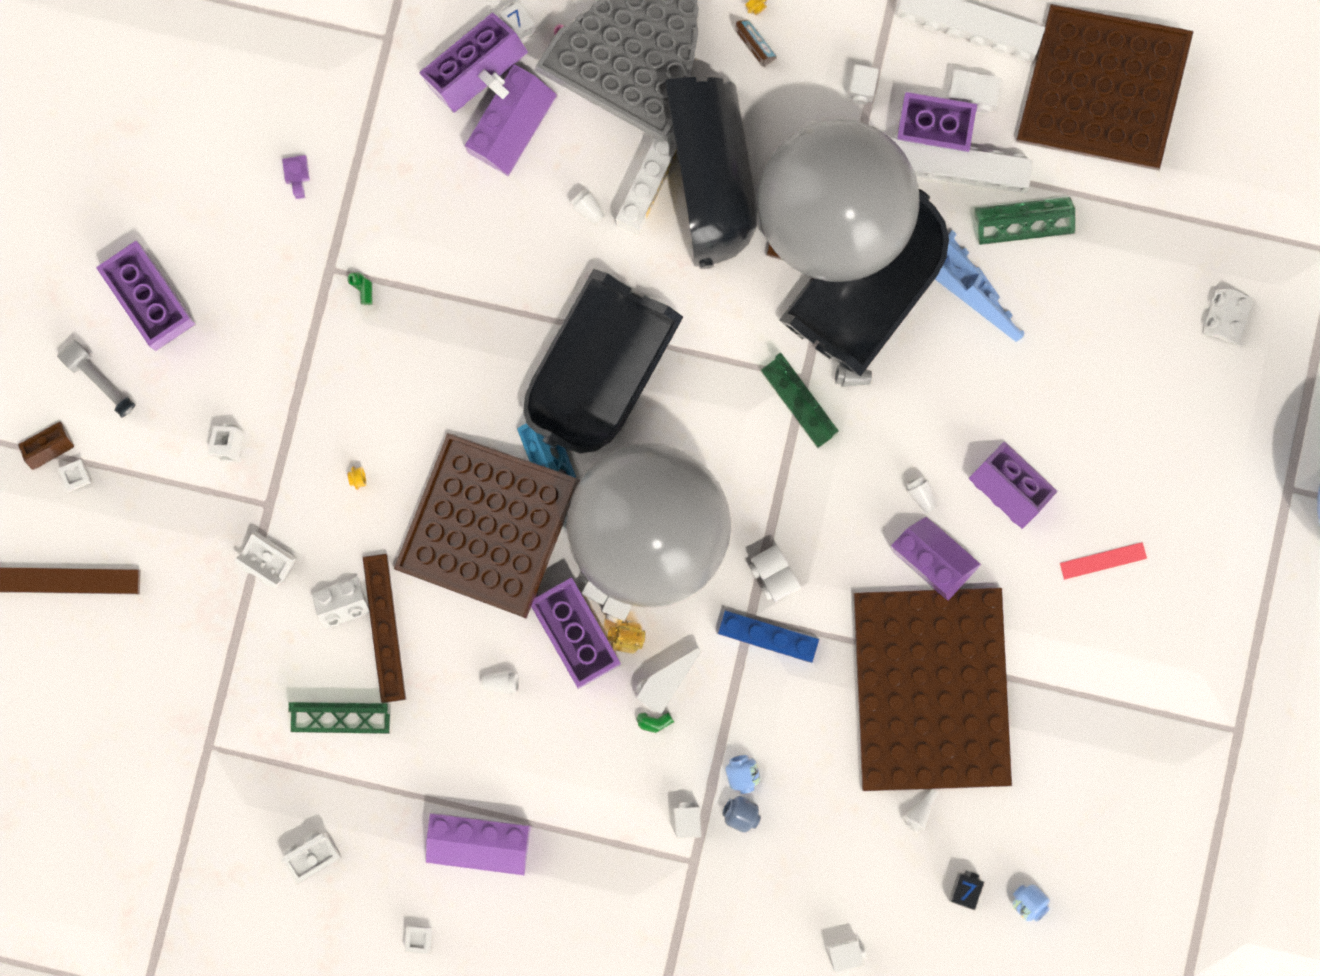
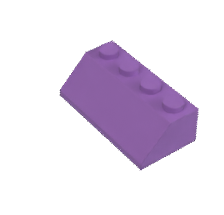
M515 64L502 85L509 93L504 99L497 94L494 96L465 144L468 154L507 176L512 172L557 97V94L536 76Z
M430 813L426 840V863L524 876L531 826Z

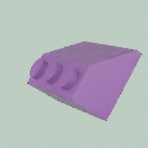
M905 92L897 140L969 152L977 104Z
M1005 441L968 478L978 490H981L996 507H999L1021 529L1058 492Z
M924 517L908 527L891 545L893 553L947 601L981 566V563L928 517Z

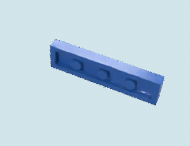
M729 611L724 612L718 635L809 663H813L819 643L817 638Z

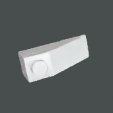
M698 648L650 676L647 681L642 679L635 690L638 693L636 698L662 715L700 655L701 650Z

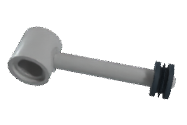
M75 339L57 355L58 359L73 373L81 369L116 405L114 411L121 418L132 412L136 404L130 401L129 397L123 399L87 363L92 356Z

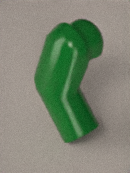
M350 273L347 277V282L360 291V304L372 305V282L362 273Z
M642 712L636 718L640 729L652 733H658L674 723L669 712L657 719Z

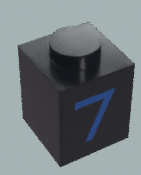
M965 870L964 874L958 873L948 901L975 911L984 885L983 881L978 880L980 875Z

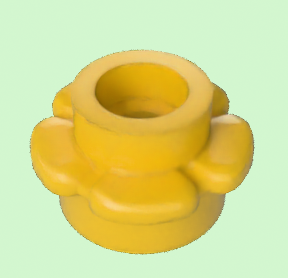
M749 0L745 4L749 10L748 13H754L755 15L761 13L767 7L765 5L767 0Z
M352 466L351 472L347 474L350 486H354L356 490H359L360 487L367 484L363 467L355 468V466Z

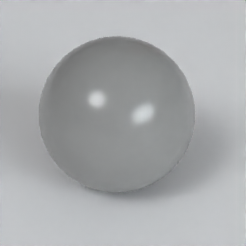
M851 120L822 121L811 124L791 135L777 148L769 159L763 171L758 191L759 218L765 236L774 251L795 270L823 281H853L870 276L886 267L901 253L910 240L919 213L920 197L917 178L904 151L895 141L880 130Z
M645 443L630 445L600 459L589 469L577 485L568 510V539L574 560L581 572L590 583L608 597L624 604L638 607L671 605L698 592L712 579L721 566L731 535L729 504L719 481L694 456L678 448L663 444Z

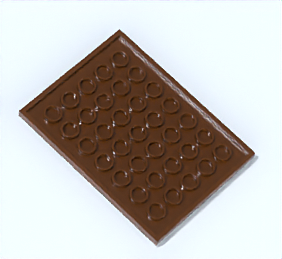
M1002 588L958 589L948 601L936 590L854 593L862 791L1012 786Z

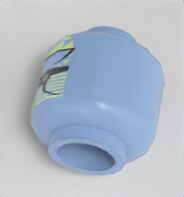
M739 755L729 760L730 763L725 769L730 788L740 791L741 794L754 791V786L759 784L761 780L757 762L753 758H749L748 755Z
M1031 884L1027 887L1021 885L1013 893L1015 899L1012 906L1026 921L1034 920L1038 922L1050 910L1048 906L1050 902L1049 897L1037 885Z

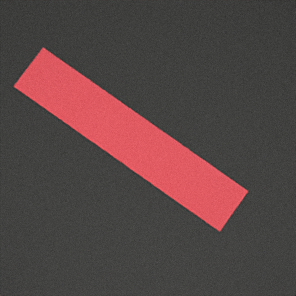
M1143 542L1062 562L1060 566L1065 580L1147 559Z

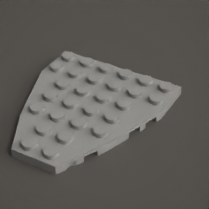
M598 0L586 13L579 14L570 25L559 29L536 65L535 71L663 142L673 126L665 80L691 77L698 39V0Z

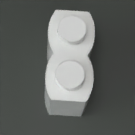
M954 70L949 99L977 104V112L989 114L997 108L1002 79L990 75Z
M777 544L751 558L752 565L749 568L755 579L760 577L764 586L761 587V590L767 600L772 599L776 603L801 588Z

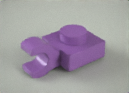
M307 156L283 158L285 183L292 184L295 199L305 198L303 182L310 181Z

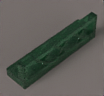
M1071 197L974 208L975 219L978 224L979 245L1075 234V206ZM1069 217V227L1059 228L1055 225L1060 218ZM1036 221H1044L1046 223L1041 230L1035 231L1031 228ZM1018 223L1022 226L1017 233L1007 231L1012 224ZM994 226L998 229L993 236L984 237V227Z
M782 353L775 356L774 361L760 370L817 449L838 435L839 430Z
M288 703V712H291L290 732L390 734L391 704ZM297 713H307L313 721L306 728L297 727ZM312 713H321V714H320L318 717H315ZM326 713H332L338 720L331 728H325L319 721ZM336 713H346V714H345L343 717L340 718ZM351 713L357 714L363 720L356 728H349L343 721ZM361 714H370V715H369L368 717L364 718ZM375 714H385L384 729H375L368 720ZM315 723H317L321 728H311V727H312ZM341 723L345 728L336 727ZM364 724H366L369 728H361V727H362Z

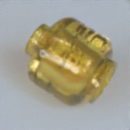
M618 620L614 626H610L607 640L611 641L613 650L634 654L638 649L643 648L646 633L637 622Z

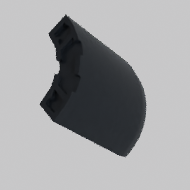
M696 77L665 80V87L669 100L693 247L694 266H699L700 269H709L714 267L716 263L736 257L749 245L757 228V203L737 88L733 82L729 81L724 84L722 78L708 77L707 81H697Z
M919 189V213L914 231L901 253L891 263L870 276L848 282H831L811 278L779 319L783 325L802 340L807 339L812 344L815 343L817 345L815 350L828 359L833 357L841 367L860 377L938 276L947 258L949 236L946 222L937 208L929 201L930 196L921 189Z
M593 269L531 379L524 399L523 413L526 424L544 437L542 442L548 446L556 448L559 445L580 454L598 451L612 442L628 419L679 327L683 316L666 304L645 295L643 298L631 292L632 288L610 274Z

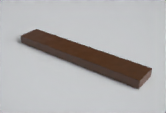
M388 554L362 557L381 703L407 700Z
M0 568V593L140 595L141 570Z

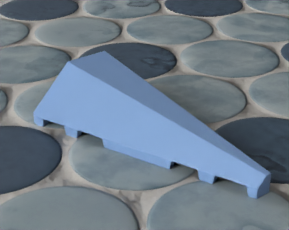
M952 229L948 233L947 258L935 280L1017 342L1024 336L1025 332L1023 330L1020 331L1011 321L1012 313L1010 310L1004 311L998 302L1000 296L980 267L976 268L968 259L969 251L966 248L961 249L954 239L957 234Z

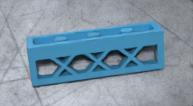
M526 423L517 428L529 462L558 472L562 469L566 475L576 478L565 448L557 445L555 449H557L558 458H555L551 454V447L542 442L544 437L532 430Z

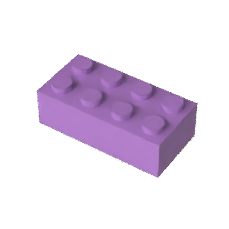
M492 12L422 69L419 74L430 90L455 113L487 87L478 77L483 69L490 75L495 72L501 76L502 73L518 62L528 51L516 32Z
M137 240L96 267L148 346L155 352L196 325L144 247Z
M572 577L534 598L531 607L578 689L621 665Z

